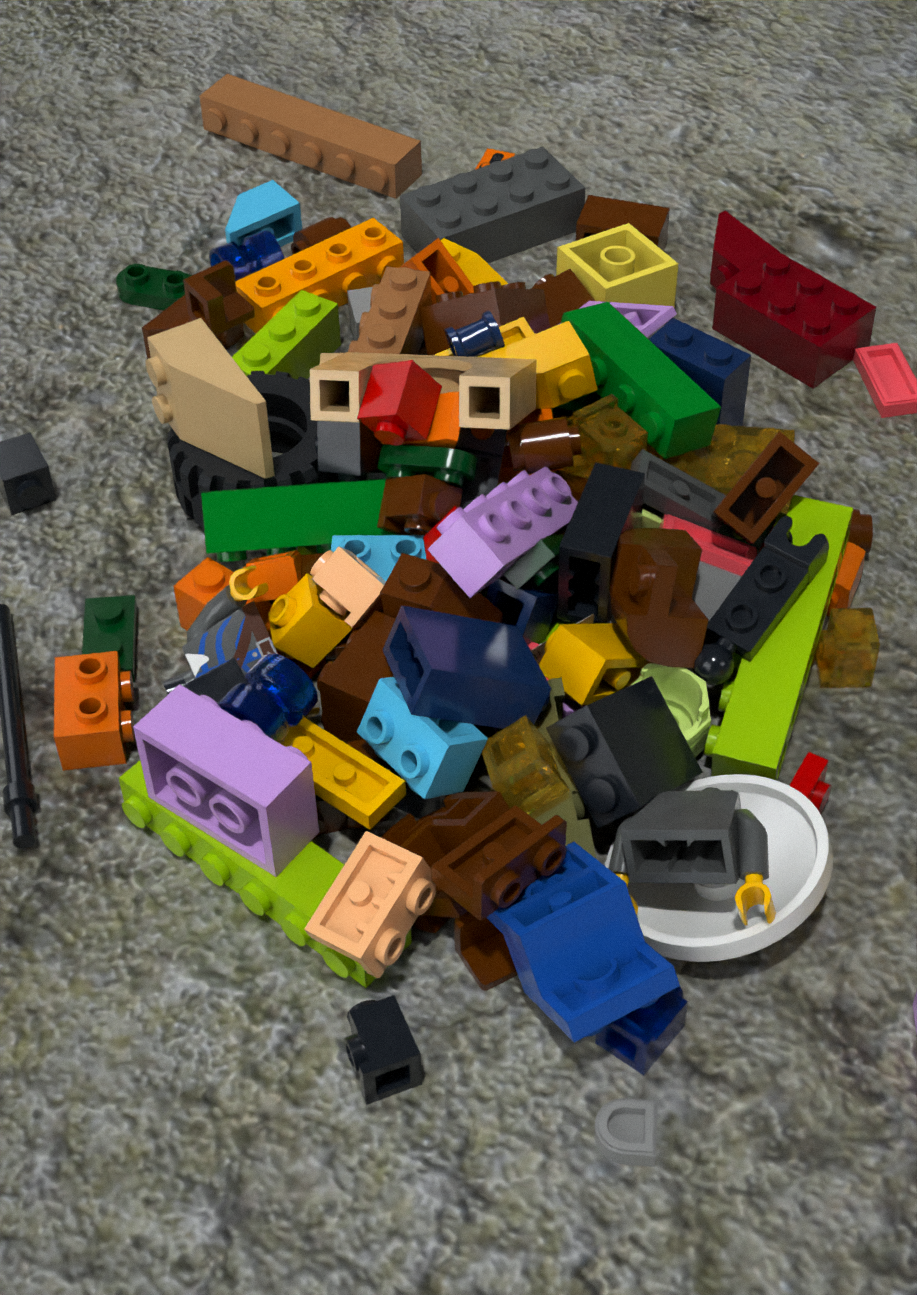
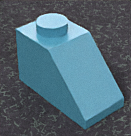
M274 180L237 196L225 228L229 262L233 267H237L293 242L294 233L302 230L300 203Z

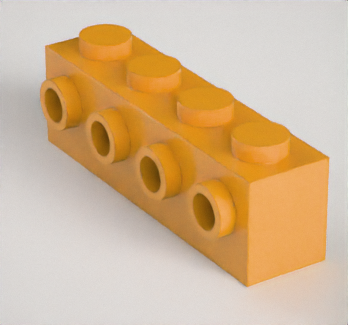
M371 218L235 281L236 291L255 310V317L243 323L254 333H257L301 290L338 303V307L347 304V290L373 287L374 284H380L386 267L399 268L404 264L403 241L375 218Z

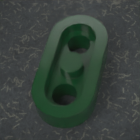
M132 264L119 272L116 277L118 296L127 304L164 311L185 295L183 279L192 275L182 271L149 267L143 264Z
M386 444L381 447L378 469L387 473L386 479L427 474L462 488L463 482L474 480L478 459L468 452L452 448L415 445L394 446Z

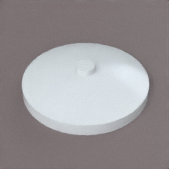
M743 774L702 778L671 790L702 791L705 788L713 787L720 790H734L739 793L741 809L750 810L765 827L768 835L769 878L763 880V884L770 890L776 916L774 921L768 924L764 905L758 904L749 908L746 914L748 925L743 924L735 900L737 890L745 884V881L740 878L737 884L628 883V891L638 906L637 918L645 942L664 957L691 962L721 961L744 956L768 947L802 924L815 910L827 890L833 869V852L828 831L821 814L814 804L801 792L777 780ZM614 839V841H613V843H612V845H611V847H610V850H609V852H608L607 859H606V862H605V866H606L607 868H609V863H610V859H611V855H612V850H613V846H614L615 839Z

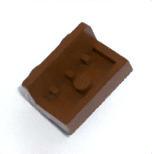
M515 805L431 866V881L477 919L482 921L498 908L510 906L519 897L522 890L542 875L548 876L558 869L566 855L567 822L560 816L555 815L541 825Z

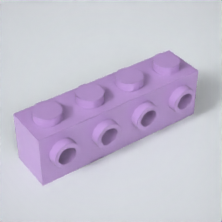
M547 467L538 470L530 476L523 470L507 484L505 482L499 484L486 497L481 494L464 509L459 507L448 515L437 526L438 531L442 535L427 550L468 597L471 598L501 578L509 568L542 538L550 536L564 527L567 528L578 502L571 495V489L567 482L558 474L552 473Z

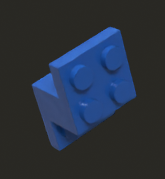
M572 842L565 846V858L556 871L548 876L542 875L523 889L519 897L510 906L500 907L486 918L504 935L524 993L575 1043L584 1037L602 1032L608 1024L636 1009L654 1004L660 996L679 987L680 984L674 966L645 942L626 882L577 843Z

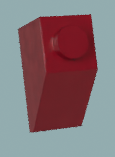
M723 211L718 215L710 284L716 289L717 286L771 250H778L727 211Z

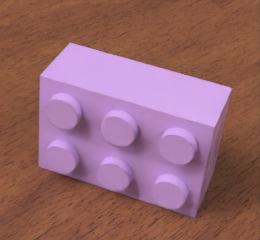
M179 684L133 726L148 797L273 876L277 877L319 833L311 761L299 749L293 746L285 747L266 736L253 722L248 720L241 721L222 710L209 696H199Z

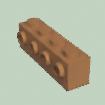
M386 267L380 284L373 285L369 312L362 313L359 325V338L357 341H351L348 352L418 355L424 338L419 308L432 305L430 272L413 270L407 267Z

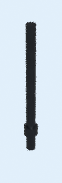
M0 604V718L7 785L2 792L4 812L11 818L13 844L17 848L24 849L33 846L35 843L33 813L37 810L35 787L29 783L11 613L7 605Z

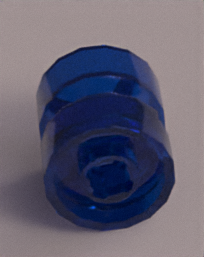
M268 230L244 237L241 246L232 241L212 248L209 253L211 267L225 260L233 265L235 281L284 259L280 245L274 235Z
M270 653L264 655L245 675L247 684L240 683L235 685L217 704L222 710L239 720L253 722L266 736L281 743L287 736L289 728L297 726L318 702V695L312 680L303 669L282 655Z

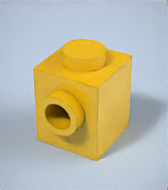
M307 573L287 594H283L275 600L268 615L274 647L283 656L290 659L296 658L314 668L353 628L344 621L350 612L347 611L342 616L329 607L319 597L324 589L312 579L313 576Z

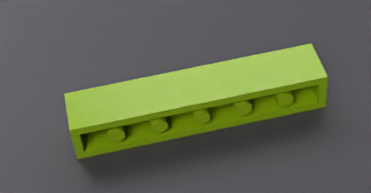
M793 495L788 513H778L775 525L784 516H789L793 520V526L789 530L793 537V545H806L816 534H824L829 543L828 557L809 585L806 584L752 661L734 653V667L739 669L735 682L725 681L718 710L725 712L721 726L711 725L705 744L704 755L712 757L711 777L743 774L761 776L778 781L848 543L853 514L852 507Z
M140 760L119 777L124 799L122 809L132 823L139 828L147 826L153 830L175 855L180 857L186 855L200 865L201 870L209 880L219 886L226 884L240 895L244 904L252 912L260 916L263 914L268 915L281 925L284 933L295 944L299 946L307 944L323 956L326 964L337 975L343 978L350 976L365 988L376 979V977L368 974L357 961L312 939L304 930L344 866L342 862L310 841L282 872L275 877L150 799ZM411 929L405 937L403 951L412 943Z

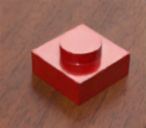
M808 752L789 786L806 796L821 814L832 788L831 784L825 782L829 760Z

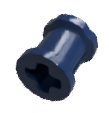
M489 310L483 312L482 319L456 330L451 326L444 329L453 356L478 357L505 346L500 329Z

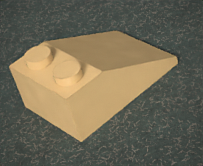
M202 318L147 337L151 358L146 359L145 364L148 375L157 391V395L152 397V404L159 421L162 424L169 423L179 439L262 478L267 479L275 476L266 400Z

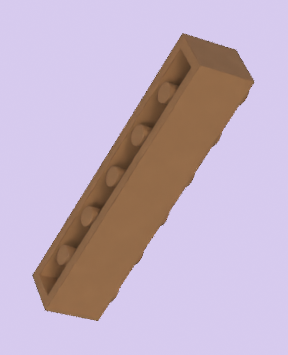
M230 74L223 76L199 96L204 130L397 199L422 175L420 140Z

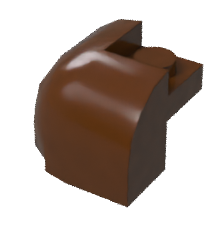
M636 528L625 531L619 537L610 583L612 614L633 649L647 661L667 667L694 668L695 659L702 651L709 620L692 599L702 548L686 530Z
M500 791L449 794L444 799L445 807L435 810L417 821L409 813L393 825L381 838L423 857L431 868L438 860L508 811L509 807ZM436 886V894L431 906L424 914L417 917L412 926L435 934L450 918H461L468 911Z

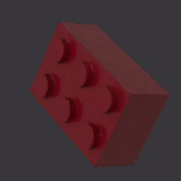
M773 249L716 287L712 329L814 389L853 361L855 348L870 346L876 306Z

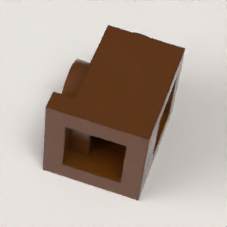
M427 474L386 479L377 527L396 535H426L454 506L460 507L463 489Z

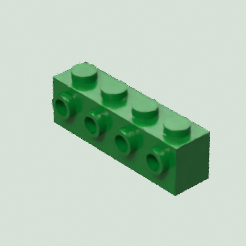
M604 302L563 313L561 323L566 321L571 323L590 354L598 389L595 392L664 459L710 446L721 406L609 302Z
M386 478L201 492L206 554L216 553L217 562L240 561L247 559V550L266 549L267 556L295 551L298 546L316 545V554L331 550L333 535H396L377 527Z

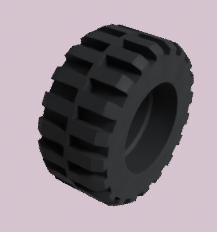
M251 371V375L247 376L266 400L272 452L283 453L273 457L275 474L273 477L262 478L179 439L171 427L168 432L167 445L176 496L180 500L183 511L187 516L194 519L196 524L204 528L201 492L340 482L337 473L318 471V454L315 450L317 421L311 420L309 379L301 376L298 380L293 379L289 373L276 371L275 375H267L264 371Z

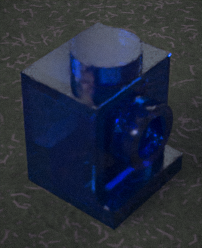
M679 986L660 996L654 1004L636 1009L608 1024L602 1032L596 1034L595 1043L644 1076L685 1026L688 1001L683 998L684 994L681 987Z

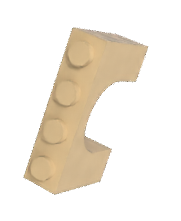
M346 352L310 369L311 420L360 423L361 421L357 419L373 365L413 360L442 385L440 394L459 392V427L510 430L536 409L537 359Z

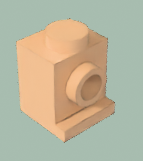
M339 546L334 552L331 550L325 552L313 565L310 574L313 576L312 579L324 589L319 597L342 616L347 611L351 612L344 621L352 628L362 627L375 610L381 612L383 609L380 592L386 581L352 551Z

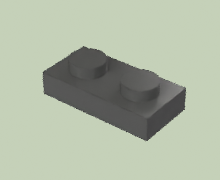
M641 450L632 461L631 470L645 473L643 504L651 506L666 515L670 514L717 532L721 528L722 522L711 513L726 495L649 452Z

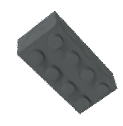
M544 147L530 149L520 155L502 161H495L479 169L460 173L452 178L432 185L421 186L417 190L400 195L402 237L416 253H419L437 238L440 240L445 238L479 254L487 263H491L576 232V223L585 204L586 188Z

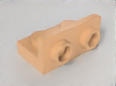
M366 831L304 930L312 939L357 961L368 974L380 978L387 966L395 963L400 957L405 946L406 935L417 917L424 914L434 900L437 885L431 881V868L423 857Z

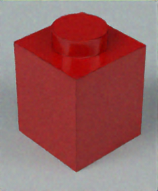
M413 360L373 365L357 419L372 430L374 436L385 444L399 446L407 441L427 440L442 385Z

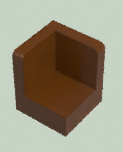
M225 260L183 279L188 315L193 320L202 318L215 336L255 317L254 307L236 291L234 267L229 261Z
M468 911L461 918L454 920L455 951L482 990L487 991L518 975L504 935L487 918L480 921Z

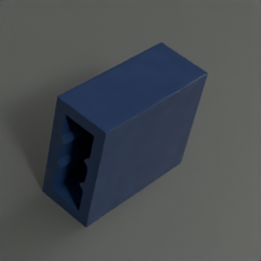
M672 318L652 335L649 340L721 406L710 446L690 451L716 464L741 440L751 354Z
M401 605L383 647V653L411 715L527 733L531 732L539 714L548 705L552 688L517 626Z

